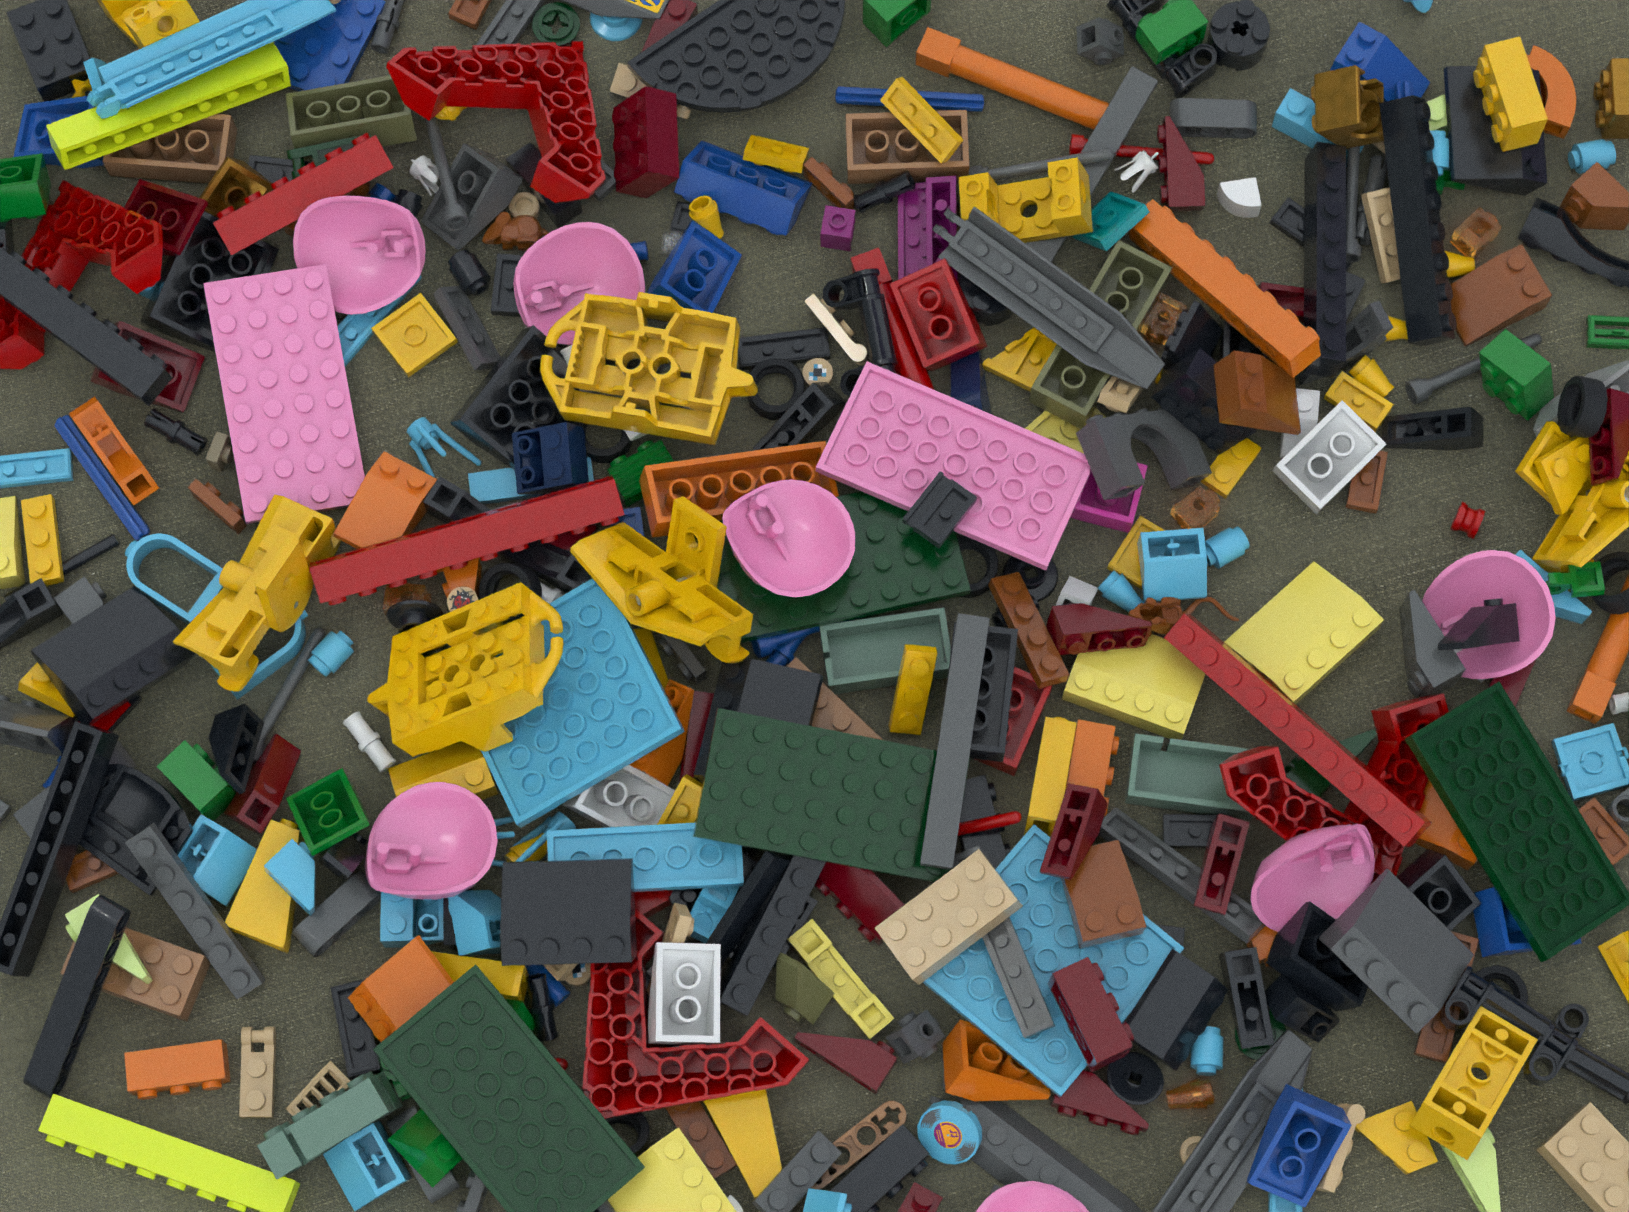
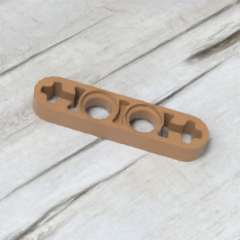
M887 1101L834 1141L832 1144L837 1148L843 1147L849 1151L850 1160L847 1164L840 1166L833 1163L830 1167L836 1173L831 1176L827 1170L821 1176L822 1183L819 1185L815 1183L811 1189L823 1190L882 1144L902 1124L905 1125L907 1115L904 1106L896 1101ZM889 1108L891 1111L898 1109L900 1111L898 1115L899 1123L888 1122L883 1126L887 1133L881 1135L879 1127L871 1120L877 1117L880 1123L886 1117V1109ZM863 1127L873 1129L876 1134L875 1141L870 1145H862L857 1139V1133Z

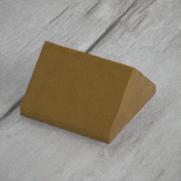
M227 156L199 198L208 202L205 212L217 217L216 213L231 205L235 210L246 205L243 199L257 191H260L262 196L272 191L273 189L270 185L272 182L244 161Z

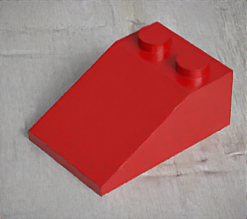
M944 258L890 283L925 369L935 371L988 347L978 321L947 259Z

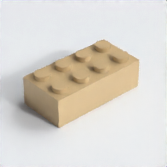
M978 849L877 925L875 929L911 979L920 985L1022 908L1023 905L987 857Z
M1589 1102L1581 1107L1536 1150L1594 1212H1629V1142Z

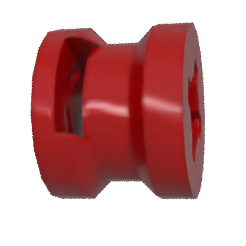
M1462 501L1450 530L1463 531L1469 538L1474 539L1486 511L1480 508L1477 510L1469 508Z

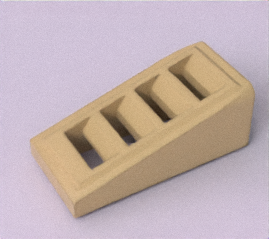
M330 1060L288 1105L286 1110L294 1116L301 1111L298 1107L302 1103L307 1108L313 1106L308 1099L311 1094L318 1100L324 1098L317 1090L321 1085L329 1093L342 1088L347 1091L349 1090L347 1083L350 1080ZM330 1076L341 1085L337 1090L327 1081Z

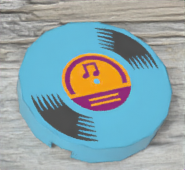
M943 1100L933 1103L922 1114L917 1125L918 1139L921 1145L929 1152V1155L942 1163L956 1165L967 1162L975 1155L981 1144V1124L971 1110L968 1112L965 1108H962V1104L956 1101Z

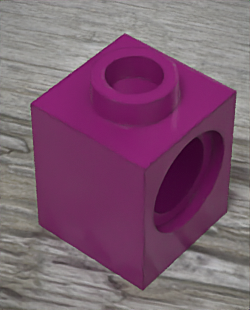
M825 205L820 233L821 247L851 251L856 210Z

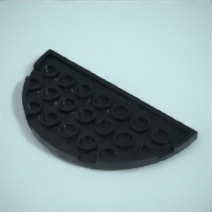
M718 0L628 61L627 67L647 87L676 93L677 104L691 109L727 113L760 108L795 92L819 71L835 47L841 32L845 0Z

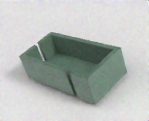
M944 607L819 626L827 687L834 694L896 686L905 644L936 647L938 654L932 680L948 678L951 645Z
M1135 733L1131 746L1125 796L1126 804L1206 815H1218L1220 813L1237 819L1252 820V814L1227 796L1219 767L1220 763L1232 755L1250 749L1170 738L1166 751H1160L1164 737Z
M372 1071L358 1076L347 1083L349 1090L345 1091L342 1088L320 1099L321 1107L318 1108L315 1104L292 1116L293 1124L290 1125L289 1121L264 1133L263 1135L266 1140L257 1146L275 1178L279 1179L296 1171L346 1138L402 1107L401 1101L384 1072L373 1075Z

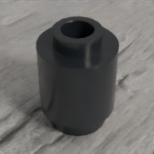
M464 249L449 259V271L466 295L473 294L478 296L488 289L491 277L474 253Z

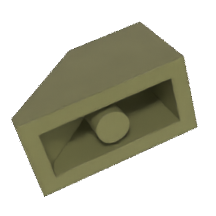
M780 952L776 962L775 999L785 1007L783 1013L797 1023L803 1019L814 1025L834 995V992L802 963Z

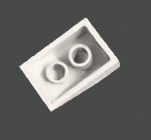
M1341 401L1272 471L1317 514L1363 469L1386 443L1345 402Z
M628 765L563 803V806L605 828L657 825L675 790Z
M655 943L648 1006V1044L711 1045L720 1043L721 944Z

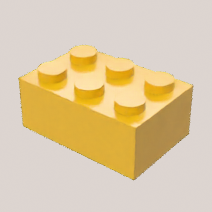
M1521 37L1484 45L1481 56L1478 58L1476 70L1473 71V77L1476 87L1482 89L1484 95L1482 99L1483 109L1487 116H1491L1493 122L1491 131L1495 143H1500L1502 152L1537 144L1548 118Z

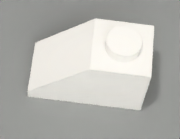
M1296 388L1301 433L1298 435L1282 433L1280 458H1284L1317 425L1320 391Z

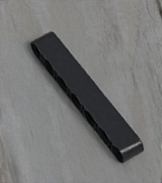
M99 895L93 901L87 912L24 1076L23 1083L50 1099L53 1094L58 1095L66 1083L131 915L129 909L103 895Z

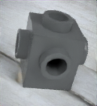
M1100 17L1076 27L1078 55L1090 59L1098 65L1109 64L1113 59L1124 55L1123 27Z
M926 1009L917 1015L913 1011L904 1015L897 1021L899 1027L886 1036V1039L903 1064L919 1056L922 1059L930 1056L938 1049L936 1043L944 1038L945 1035L940 1029L937 1019Z

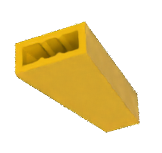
M1045 717L1024 835L1033 824L1049 837L1052 835L1065 794L1077 722L1068 721L1062 717Z
M281 818L280 822L272 819L269 821L225 923L234 933L288 953L291 944L296 902L265 872L264 865L291 839L299 845L302 841L304 842V838L300 830H297L298 825L296 823Z
M431 951L454 982L476 964L504 999L521 1000L524 1003L528 988L526 977L529 976L525 965L502 966V961Z
M766 1089L703 1101L755 1199L782 1170Z

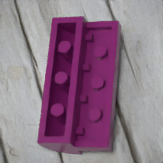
M956 176L927 177L926 182L915 183V189L898 196V280L942 260L938 256L949 246V242L932 230L936 224L943 226L953 236L958 232V225L949 221L944 215L947 208L957 214ZM951 267L958 281V271Z

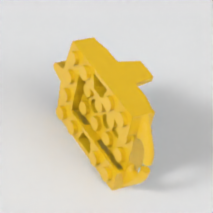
M638 292L636 300L585 293L584 300L557 320L549 329L544 343L547 347L556 348L558 339L563 333L575 331L565 378H559L554 374L552 368L554 358L552 356H541L540 373L543 382L564 420L709 445L716 444L731 398L754 396L758 392L752 375L737 369L740 326L735 317L683 308L672 297ZM647 318L667 321L669 323L665 329L649 327ZM606 360L616 361L615 364L617 366L605 365ZM630 360H641L637 368L627 369V364ZM663 364L671 365L670 370L666 374H657L659 366ZM681 372L691 374V379L680 377ZM574 388L583 389V390H589V391H595V392H601V393H607V394H613V395H619V396H623V397H622V398H619V397H613V396H607V395H601V394H595V393L577 391V390H575ZM659 402L690 407V409L661 405ZM636 408L651 410V414L645 410H639Z
M520 582L392 636L387 683L370 693L367 697L368 703L389 717L392 743L414 757L419 754L442 749L459 741L465 742L484 752L511 742L513 734L504 723L521 717L534 708L543 705V689L561 659L564 645L563 638L561 637L551 638L550 651L545 658L544 625L541 624L542 620H548L552 633L559 634L563 632L562 619L557 610ZM521 613L525 615L524 617L516 619L507 624L503 625L501 623L505 620H508L511 616L515 617L517 615H520ZM446 643L451 646L428 657L422 655L424 652L441 648Z

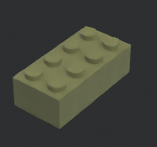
M390 75L286 94L290 135L294 149L355 137L365 133H370L371 137L376 135L382 146L417 140L413 110L404 105ZM312 155L303 157L304 160L313 159Z

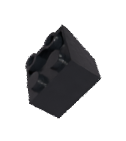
M1194 301L1189 311L1183 309L1176 323L1177 327L1174 334L1171 333L1167 339L1161 357L1165 363L1160 375L1161 377L1164 371L1199 348L1212 357L1223 330L1199 302Z

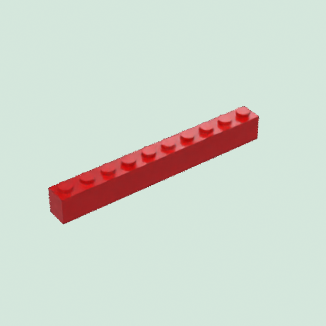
M610 475L311 562L309 569L320 604L328 602V605L332 606L345 602L348 595L358 593L359 597H363L377 592L376 587L389 584V588H394L408 583L407 578L419 575L420 579L435 576L438 574L437 570L449 566L450 570L463 568L468 565V560L480 558V561L491 560L499 556V551L510 549L511 552H518L529 547L528 543L540 540L541 544L549 543L559 539L558 534L570 531L571 535L580 534L589 530L588 525L599 522L601 526L611 525L619 521V516L625 514L614 477Z
M1184 613L1164 638L1401 845L1412 847L1432 823L1194 616Z

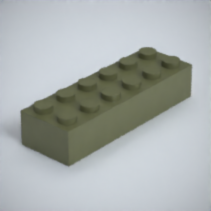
M1119 240L1089 290L1122 313L1140 333L1169 283L1173 267ZM1057 344L1031 387L1029 402L1082 429L1086 425L1085 421L1091 417L1097 407L1100 392L1112 375L1085 365Z

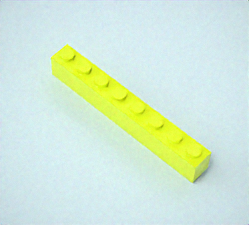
M271 42L129 108H120L118 113L112 117L109 116L102 119L95 112L97 107L48 124L46 127L51 147L64 170L73 168L290 87L288 65L274 42Z
M56 1094L52 1095L38 1130L47 1135L45 1141L64 1147L65 1143L68 1142L77 1146L75 1152L90 1158H94L96 1153L107 1156L105 1162L121 1169H124L126 1164L137 1167L136 1174L154 1180L157 1174L168 1178L166 1185L182 1191L185 1190L186 1185L198 1189L197 1196L215 1202L218 1196L229 1200L227 1207L240 1212H245L247 1207L259 1212H290L300 1187V1183L287 1177L276 1179L273 1172Z

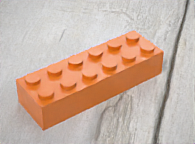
M826 441L645 465L639 482L652 538L668 536L674 499L682 496L718 521H722L726 508L738 498L760 486L780 480L807 481L826 489L835 497L839 496L836 481L815 471L816 465L826 447Z

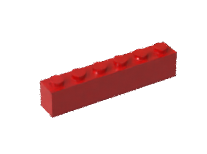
M365 133L351 141L354 147L344 152L339 147L324 155L327 161L317 167L314 162H311L298 169L297 171L300 176L291 181L285 176L270 184L273 190L262 196L260 191H257L244 198L243 200L246 205L235 210L231 205L216 213L219 219L214 221L213 224L230 254L233 255L298 220L301 213L312 203L328 197L342 196L394 168L377 136L370 137L368 133Z

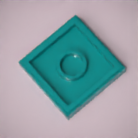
M1110 191L1091 209L1093 232L1071 236L1081 242L1107 251L1150 211L1144 203Z

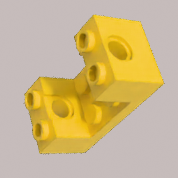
M97 0L106 16L139 49L200 22L187 0Z
M1078 158L1047 162L1048 177L997 185L988 172L959 177L961 218L965 221L968 220L973 207H976L1024 243L1093 232L1089 175ZM1037 205L1038 209L1034 216H1023V211L1027 206Z
M1480 1006L1409 1126L1468 1160L1538 1039ZM1471 1069H1482L1486 1073L1487 1079H1477L1472 1074Z

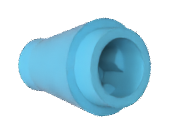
M1115 570L1097 588L1103 593L1102 597L1126 610L1128 613L1138 604L1144 603L1123 573L1119 575Z

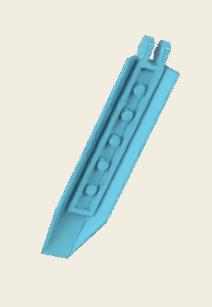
M247 0L99 67L98 71L105 84L90 91L86 100L93 107H97L95 112L102 119L109 116L112 117L118 113L120 108H129L289 35L336 12V8L329 0Z

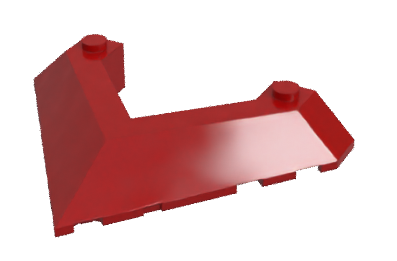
M572 41L571 46H558L555 42L531 43V45H520V43L473 45L470 50H457L456 46H435L432 48V51L416 52V47L403 48L387 62L386 67L404 105L429 121L446 106L527 109L542 157L538 162L530 187L554 203L587 199L605 182V172L602 170L600 162L602 157L600 142L596 138L595 132L597 124L591 89L588 88L589 75L587 63L583 59V41Z
M63 180L58 188L60 195L53 205L48 206L46 214L43 215L37 226V231L21 255L27 261L25 265L31 271L35 268L40 269L51 279L48 283L55 288L61 285L70 292L90 261L110 266L111 274L133 292L139 294L146 288L154 286L161 279L162 225L155 220L145 218L137 212L126 210L121 205L101 196L93 195L78 186L74 187L69 182ZM1 297L0 369H23L32 362H37L45 355L44 333L46 330Z
M1444 693L1400 701L1371 710L1379 742L1367 767L1419 812L1426 796L1423 793L1428 777L1406 743L1405 738L1449 712ZM1259 746L1234 754L1219 764L1227 796L1285 841L1314 829L1337 825L1361 824L1367 828L1374 848L1375 868L1371 884L1386 869H1389L1395 876L1397 875L1403 859L1401 855L1404 846L1351 800L1344 813L1333 808V805L1315 794L1305 791L1297 786L1295 782L1288 779L1278 746Z
M635 908L637 956L632 962L591 963L590 966L591 979L588 996L586 1053L582 1089L585 1096L600 1114L607 1119L789 1085L810 1060L761 1017L736 1042L650 1048V1044H648L646 963L654 956L655 943H662L664 933Z

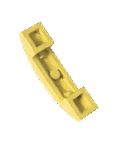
M813 919L787 939L810 971L834 992L832 998L868 1039H871L895 1019L833 947V943Z

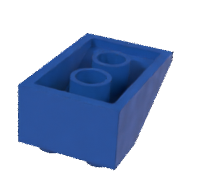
M1361 22L1355 27L1330 69L1331 71L1354 65L1365 71V74L1360 75V80L1376 78L1384 84V102L1395 100L1394 85L1396 82L1410 81L1413 85V95L1422 98L1430 84V81L1386 35Z
M87 96L25 104L13 157L43 153L46 164L62 166L51 147L46 125L94 108L86 100ZM103 156L75 167L104 166Z
M692 220L656 274L647 293L672 297L683 308L713 313L742 254Z
M1495 887L1474 893L1481 902L1473 912L1482 957L1534 951ZM1581 938L1571 945L1582 944Z
M1286 1084L1271 1110L1247 1182L1302 1207H1306L1352 1126L1344 1109Z

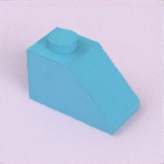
M291 839L264 865L265 872L311 916L315 912L316 866L315 861L312 859L314 856L311 855L303 841L298 845Z

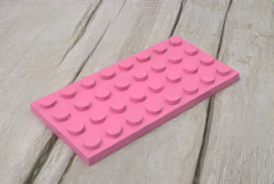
M326 264L203 283L246 524L261 521L274 494L284 496L317 512L348 507L363 482L365 475Z
M868 361L855 384L815 470L820 474L906 511L910 510L941 471L948 479L954 480L977 497L976 503L954 529L955 532L1045 571L1050 564L1091 473L1085 454Z

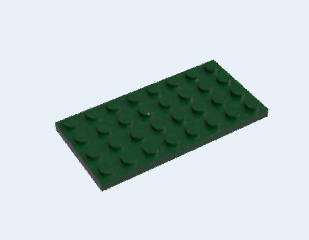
M862 491L837 496L848 511L855 530V552L849 568L839 580L827 589L810 596L795 598L774 594L755 584L743 571L733 554L727 535H725L717 589L753 614L751 631L742 636L741 643L969 595L971 589L956 532L953 531L943 545L937 548L917 534L912 527L902 523L903 517L908 511Z
M1500 682L1495 683L1405 738L1406 743L1540 962L1550 959L1629 905V891Z
M721 708L716 709L693 837L933 883L950 871L920 865L937 756L936 750Z
M476 964L373 1049L506 1212H594L645 1168Z

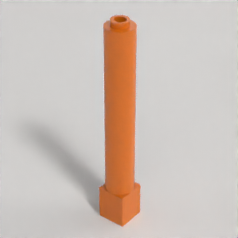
M927 27L916 51L915 65L948 78L950 74H953L1093 130L1110 104L962 46L960 39Z
M1629 573L1620 593L1629 587ZM1629 612L1610 614L1585 673L1580 678L1566 710L1567 712L1593 724H1596L1601 719L1616 686L1615 682L1629 653Z

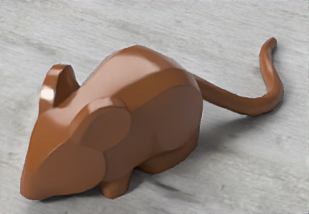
M504 211L496 217L495 222L487 229L482 242L493 245L502 243L503 250H512L513 246H518V250L527 251L542 236L550 232L542 228L539 221L531 215H519L511 218L510 213Z
M1149 597L1145 600V603L1138 604L1128 613V616L1151 622L1152 627L1148 638L1151 636L1152 631L1159 634H1167L1184 613L1191 615L1201 602H1210L1228 619L1239 621L1238 618L1231 616L1212 597L1194 600L1185 611L1181 610V600L1178 598L1164 597L1160 602H1156L1155 599Z

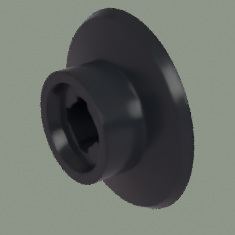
M1011 556L1006 561L1002 576L1019 572L1030 595L1037 602L1049 597L1055 590L1058 582L1057 567L1052 559L1045 571ZM1034 569L1036 577L1026 578L1025 571Z
M423 600L398 602L392 605L386 613L388 621L399 629V633L443 615L442 610L437 605Z
M1129 1052L1127 1056L1110 1063L1107 1069V1081L1111 1090L1118 1098L1134 1105L1148 1104L1158 1098L1163 1090L1164 1078L1160 1067L1153 1059L1142 1053ZM1130 1078L1131 1080L1137 1081L1139 1084L1136 1085L1132 1082L1130 1083L1128 1079Z

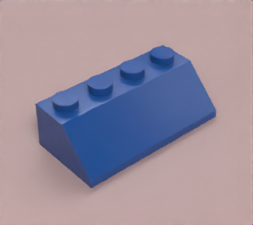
M701 141L683 160L674 193L682 195L685 200L690 202L700 196H710L712 200L717 202L719 213L731 214L738 217L743 223L756 224L766 228L772 234L786 236L797 221L812 183L767 165H756L750 161L743 160L741 155Z

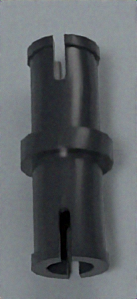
M908 171L886 182L881 180L876 183L875 187L855 195V206L859 209L860 213H864L881 203L889 204L893 202L894 197L915 189V181Z
M155 408L150 411L152 416L147 415L144 426L167 437L169 443H177L197 456L202 453L199 450L200 448L204 450L208 439L185 427V423L181 420L174 421L158 412Z
M537 973L527 976L526 982L531 999L529 1010L530 1014H533L535 1018L539 1041L556 1039L559 1034L553 1014L555 1003L553 1000H550L546 974Z

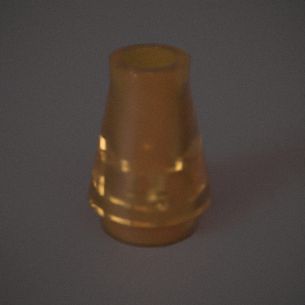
M1199 1077L1174 1089L1166 1090L1170 1110L1208 1109V1105L1215 1104L1210 1078L1202 1080Z

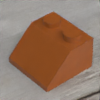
M1598 162L1591 166L1570 186L1560 205L1561 208L1566 210L1572 223H1575L1580 229L1624 230L1629 225V192Z

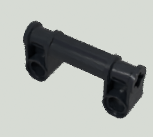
M1110 0L1107 4L1109 10H1114L1122 20V27L1137 44L1159 76L1168 81L1174 89L1176 98L1184 97L1215 73L1217 53L1211 45H1196L1181 57H1178L1175 53L1155 65L1136 40L1135 35L1140 19L1158 10L1163 5L1164 0ZM1206 58L1210 63L1206 66H1201L1196 63V60Z
M879 269L860 270L852 275L828 282L823 289L824 302L830 307L843 310H852L859 307L869 362L896 373L895 365L898 363L885 297L880 292L877 277L880 275ZM843 289V290H844V297H843V299L840 301V300H839V294H840V291ZM864 366L848 370L841 376L840 388L845 395L850 397Z
M1468 965L1440 1011L1442 1024L1451 1030L1462 1029L1474 1017L1479 1007H1484L1538 1039L1536 1042L1537 1046L1524 1065L1523 1073L1526 1080L1533 1085L1542 1086L1547 1084L1557 1075L1562 1065L1568 1060L1578 1045L1580 1039L1576 1036L1570 1037L1558 1029L1554 1021L1537 1012L1493 981H1485L1473 973V968ZM1450 1007H1460L1465 1014L1464 1020L1453 1019L1449 1012ZM1535 1061H1541L1546 1064L1548 1068L1547 1076H1540L1535 1072Z
M1576 1003L1569 1004L1560 1009L1552 1021L1556 1023L1558 1029L1570 1037L1576 1036L1580 1039L1588 1025L1589 1014L1582 1005ZM1566 1012H1573L1579 1018L1577 1028H1571L1565 1023L1564 1016ZM1578 1044L1568 1060L1562 1065V1068L1617 1098L1624 1104L1629 1103V1073Z

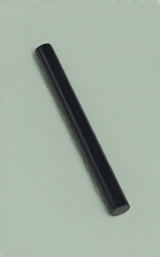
M114 534L62 562L63 575L72 572L120 545ZM30 581L3 595L5 600L15 592L30 585Z

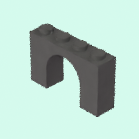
M1162 407L1155 411H1148L1145 408L1133 414L1118 412L1110 417H1103L1101 414L1087 419L1085 421L1086 425L1076 432L1103 500L1127 497L1145 484L1132 453L1131 438L1142 441L1152 449L1162 466L1171 490L1193 487L1212 473L1197 436Z

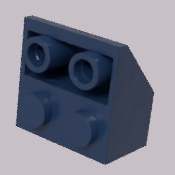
M564 422L512 433L517 494H548L589 482L583 427Z

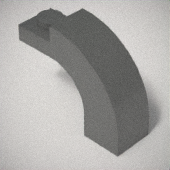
M1380 301L1370 303L1346 325V362L1340 370L1361 359L1364 355L1369 354L1387 340L1385 335L1393 326ZM1301 371L1296 377L1302 385L1324 376L1305 374Z

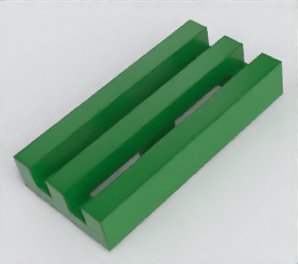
M1587 316L1586 336L1588 340L1586 341V348L1629 349V339L1595 338V336L1629 338V330L1595 329V325L1629 326V317Z

